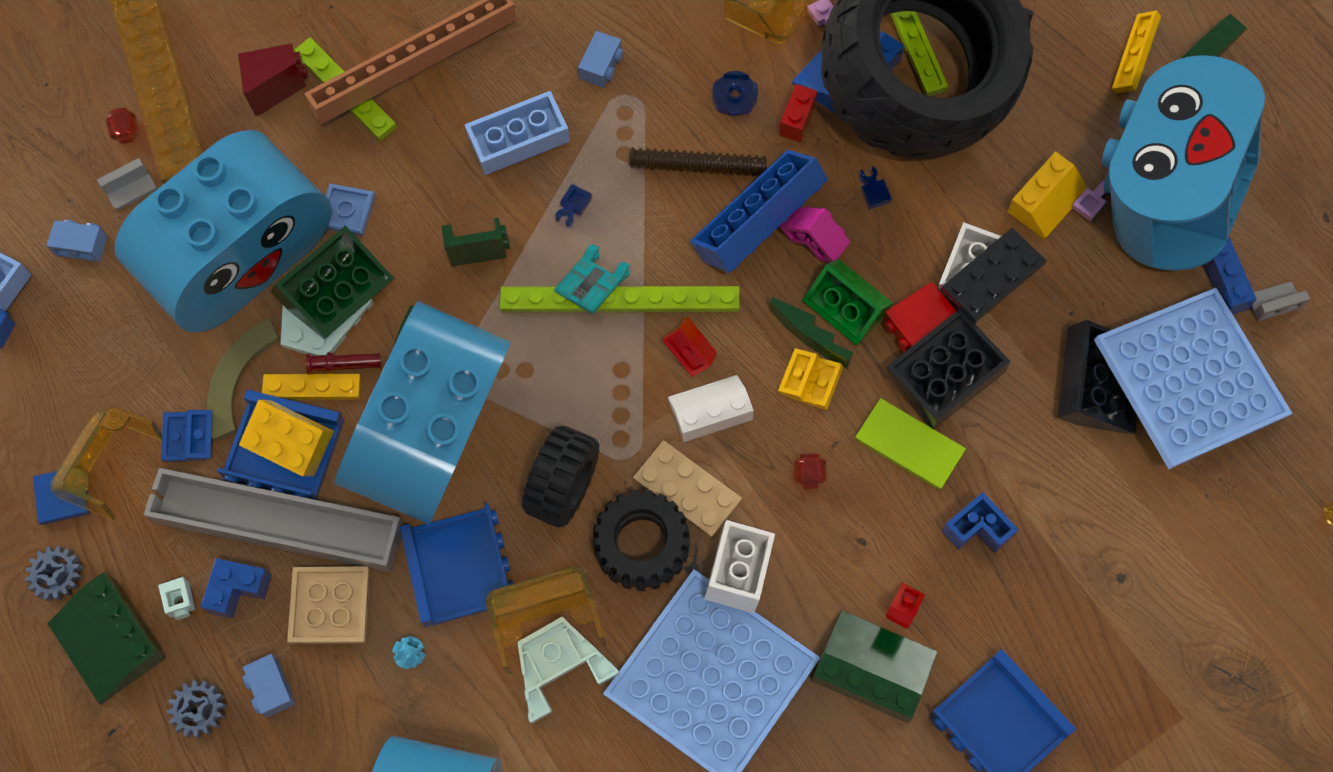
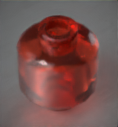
M127 108L111 110L109 112L110 115L105 119L109 137L119 141L120 144L132 142L133 137L139 133L135 114L128 111Z
M800 454V458L794 461L795 482L803 484L804 489H819L818 484L824 483L827 480L826 460L821 458L820 454Z

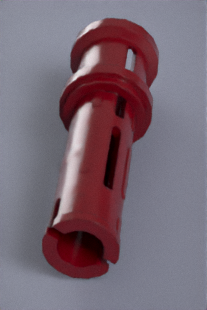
M327 352L326 355L306 353L307 375H312V372H328V374H332L335 370L381 368L380 353L334 355L331 352Z

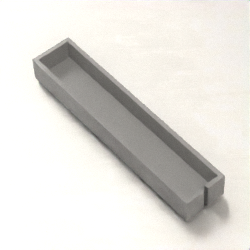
M162 468L158 469L152 490L164 498V500L162 501L156 495L150 494L143 514L155 524L356 566H369L371 569L392 573L402 537L400 526L404 525L400 517Z

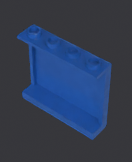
M246 390L244 400L248 404L224 469L218 468L217 472L223 477V481L235 484L240 482L250 487L264 488L274 492L317 500L344 423L343 417L336 411ZM258 400H271L334 431L315 476L303 477L239 446Z
M488 503L485 504V509L432 522L430 526L426 524L413 528L410 524L400 526L420 621L425 628L514 604L512 596H516L513 581H508L506 573L511 571L508 558L502 557L501 548H505L502 534H497L495 525L499 524L496 509L491 510Z
M1002 649L930 714L933 717L931 721L940 732L945 731L951 737L949 741L958 752L963 751L970 758L968 763L976 772H1030L1065 738L1076 730L1069 720Z

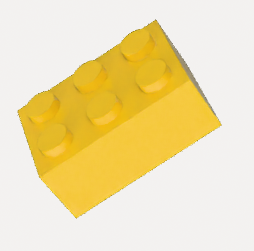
M258 400L239 446L303 477L315 476L334 431L271 400Z

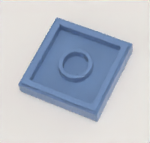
M329 184L326 197L331 204V218L326 230L338 232L346 225L354 235L364 236L376 196L375 193L368 190Z

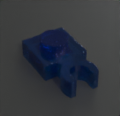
M874 166L870 170L872 176H866L863 170L859 172V179L865 184L861 186V192L869 210L889 204L892 200L884 179L877 181V169Z
M571 184L560 201V206L563 208L556 212V221L559 222L564 216L568 217L565 223L566 227L569 228L574 222V214L579 216L583 214L592 200V194Z

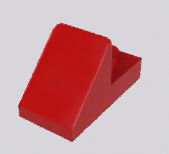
M902 583L886 614V618L904 628H909L926 594Z

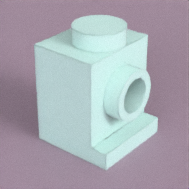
M184 577L158 585L165 614L169 617H174L175 620L185 619L190 616V611L196 610L191 592V583ZM183 598L184 602L177 604L178 600Z

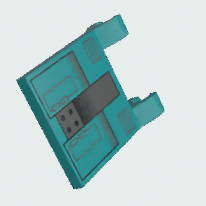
M594 244L587 248L580 261L554 289L557 294L592 314L597 311L621 281L627 279L630 275V270H628L630 265L626 262H621L614 274L596 265L594 262L599 259L600 254L598 253L599 247Z

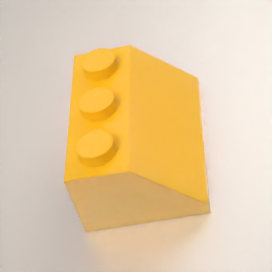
M1055 151L1012 199L1007 212L1045 240L1072 210V205L1087 189V186L1075 165Z

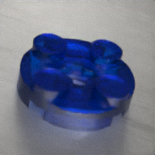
M741 71L725 73L723 77L714 82L712 89V98L717 111L732 116L749 114L758 99V86L756 82H753L748 74ZM733 90H738V93L741 95L733 97L729 93H733Z

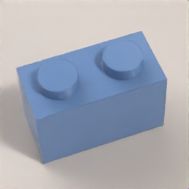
M596 31L578 66L580 80L605 88L608 80L611 81L614 77L616 63H620L624 55L621 39Z
M54 220L46 246L55 256L100 262L107 236L100 226L93 223L83 225L72 220H64V222Z
M269 654L243 666L246 675H243L242 678L248 690L251 689L254 698L251 701L257 714L261 713L268 718L296 705L279 659L276 656Z

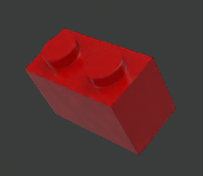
M798 84L795 85L780 122L779 136L801 143L816 106L818 91Z

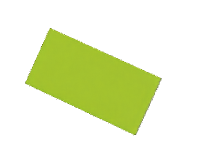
M881 398L855 437V441L941 491L966 450L965 447Z

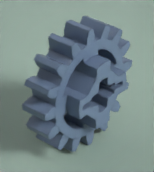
M57 546L55 551L51 547H47L45 554L38 551L37 555L39 558L37 560L31 558L29 561L33 566L25 569V571L30 573V576L25 578V581L31 584L28 589L33 593L35 592V596L42 599L44 597L49 602L52 601L53 597L61 601L62 594L70 597V589H78V585L75 584L76 580H82L83 578L78 574V571H81L83 566L76 564L80 560L79 557L73 555V552L69 549L64 550L60 546ZM58 558L64 559L67 564L61 563ZM41 583L47 584L50 589L43 588Z
M193 680L192 687L186 683L182 684V692L174 691L177 696L176 700L169 699L168 701L173 705V708L167 710V713L174 716L169 720V723L177 725L175 731L178 733L184 731V736L189 738L192 733L194 737L201 738L202 731L210 735V727H220L216 722L217 719L225 718L220 713V710L225 709L226 705L219 702L224 698V695L217 693L218 688L214 685L210 687V683L203 681L201 686L196 680ZM202 692L206 693L208 696H203L199 698V696H197L196 693ZM198 704V705H200V706L197 708L198 713L195 714V713H193V712L196 711V707H195V706ZM194 720L198 726H188L185 722Z

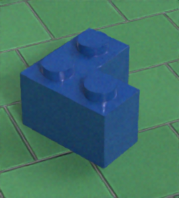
M982 492L949 520L942 532L958 550L978 534L991 550L996 553L1015 536L1019 529Z
M216 558L200 608L209 614L233 619L240 595L265 600L272 575L264 568Z

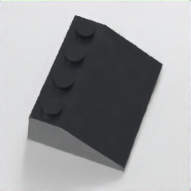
M959 309L890 363L886 369L918 415L932 429H936L1007 371L1010 360Z
M1089 320L1069 326L1067 329L1057 418L1080 426L1131 435L1135 434L1137 414L1094 341L1098 335L1111 331V329Z

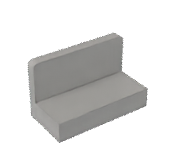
M140 158L97 179L100 187L107 194L116 211L157 190L153 179Z
M1287 282L1254 292L1257 300L1251 306V309L1258 322L1302 309L1310 298L1307 291L1297 293L1293 283Z

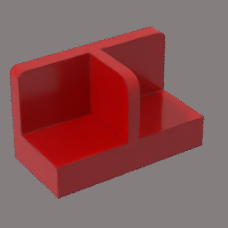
M689 317L685 318L680 327L667 334L662 340L691 377L710 367L717 355L716 350Z

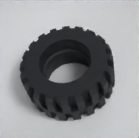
M567 426L556 427L550 433V436L546 438L543 447L538 452L539 454L532 465V470L529 473L528 481L524 488L522 508L527 515L557 528L564 527L569 523L580 507V503L585 497L596 469L600 445L595 438Z
M638 489L631 490V495L624 496L622 493L616 496L617 501L614 503L609 501L605 505V511L599 512L596 518L597 524L593 527V548L602 571L605 575L608 574L610 580L615 584L621 583L623 588L629 590L632 587L637 588L638 591H645L647 587H652L653 590L658 589L661 583L665 582L668 584L673 580V576L675 574L679 575L683 569V563L687 561L689 555V527L683 512L678 510V505L674 501H667V496L661 493L655 496L652 490H645V494H638ZM634 521H651L659 525L664 531L665 546L656 557L647 561H634L625 557L619 550V533L626 525Z

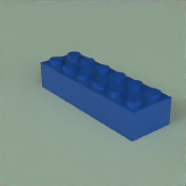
M787 150L690 240L702 262L728 273L736 269L739 263L749 254L753 253L757 246L769 238L776 228L786 222L789 216L803 206L805 201L812 194L820 190L821 186L828 180L817 158Z

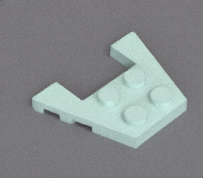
M372 299L369 300L326 339L320 337L283 306L281 346L303 354L326 355L327 352L334 353L346 338L349 330L358 324L363 313L367 309L369 310L374 302Z
M560 617L517 642L522 675H524L525 698L528 703V719L530 723H535L553 712L542 691V687L580 665L588 663L599 685L621 674L564 617Z

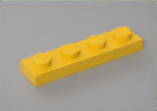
M1157 10L1140 13L1136 16L1112 86L1116 94L1136 91L1161 18Z
M264 374L262 393L287 400H360L362 377L360 374Z

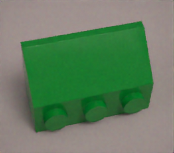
M839 258L825 265L802 300L856 346L876 327L884 317L885 312L893 304L892 301Z

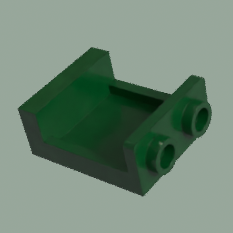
M499 217L494 218V231L455 237L451 224L442 226L444 248L451 267L507 258L506 249H510V242L506 225H501Z

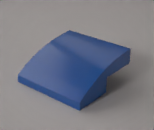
M187 410V412H163L161 461L186 462L211 459L213 411Z

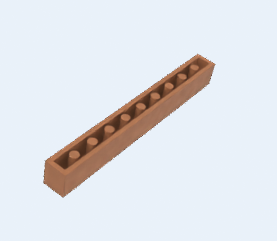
M480 0L305 92L304 95L309 110L320 125L516 21L515 4L512 0Z

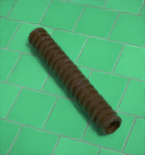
M632 147L629 157L631 168L638 166L641 169L642 166H645V169L649 167L656 169V167H659L660 170H663V168H667V170L674 168V171L681 169V171L688 169L689 172H692V170H696V172L703 170V173H706L708 170L710 173L717 171L718 174H721V171H723L725 174L732 172L734 175L735 172H739V175L754 173V176H757V174H762L766 170L767 164L765 155L760 158L758 155L751 157L750 154H748V157H744V154L729 156V153H726V155H722V153L715 155V152L700 154V151H697V153H693V151L686 153V150L671 152V149H668V152H666L664 149L657 151L656 148L650 151V148L643 150L640 147L639 150H635V147Z

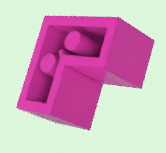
M800 207L789 216L786 222L779 226L792 243L807 245L819 261L832 262L838 259L850 243L844 229L835 223L832 219V214L825 208Z

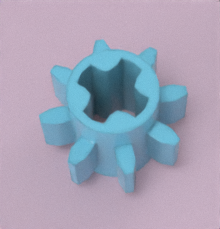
M402 637L400 642L396 641L392 652L395 653L393 659L401 668H416L417 664L422 663L426 655L422 652L424 646L415 637Z

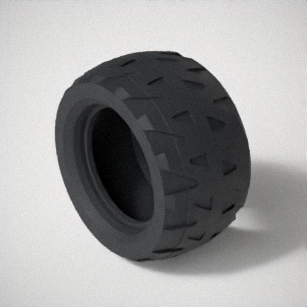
M837 0L827 20L821 44V76L823 85L829 92L833 102L832 107L840 120L847 123L858 134L857 137L871 147H878L889 151L890 155L902 158H934L952 154L968 148L984 138L1007 117L1023 91L1032 64L1033 44L1030 43V21L1020 0ZM901 11L919 12L937 19L948 27L960 42L967 59L968 81L964 94L951 98H936L921 94L905 85L890 69L883 55L880 44L882 17Z

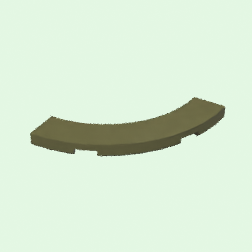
M270 318L257 324L237 339L225 353L215 370L207 399V410L213 411L212 439L215 442L237 432L234 420L233 396L245 371V367L265 349L280 341Z

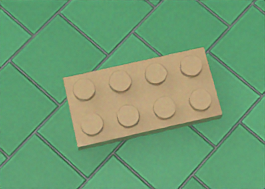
M664 440L633 477V481L644 489L652 490L653 495L658 496L661 493L667 496V501H674L678 505V510L683 512L686 520L711 539L742 501L739 495Z

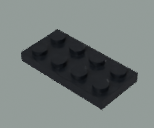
M1012 227L942 286L941 291L976 324L1043 267L1047 260Z

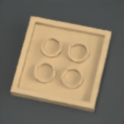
M369 566L293 567L287 643L366 644L370 584Z

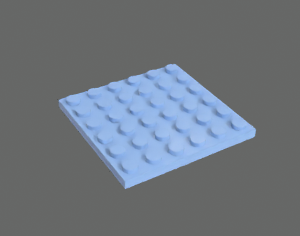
M1217 288L1098 335L1094 339L1169 470L1293 414Z
M693 569L620 669L621 674L612 680L603 695L708 772H742L819 662L820 657L756 612L753 614L704 600L709 579Z

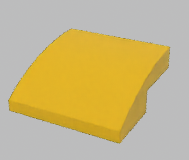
M795 348L778 392L807 405L827 410L842 373L843 365L842 363L821 359L816 353Z

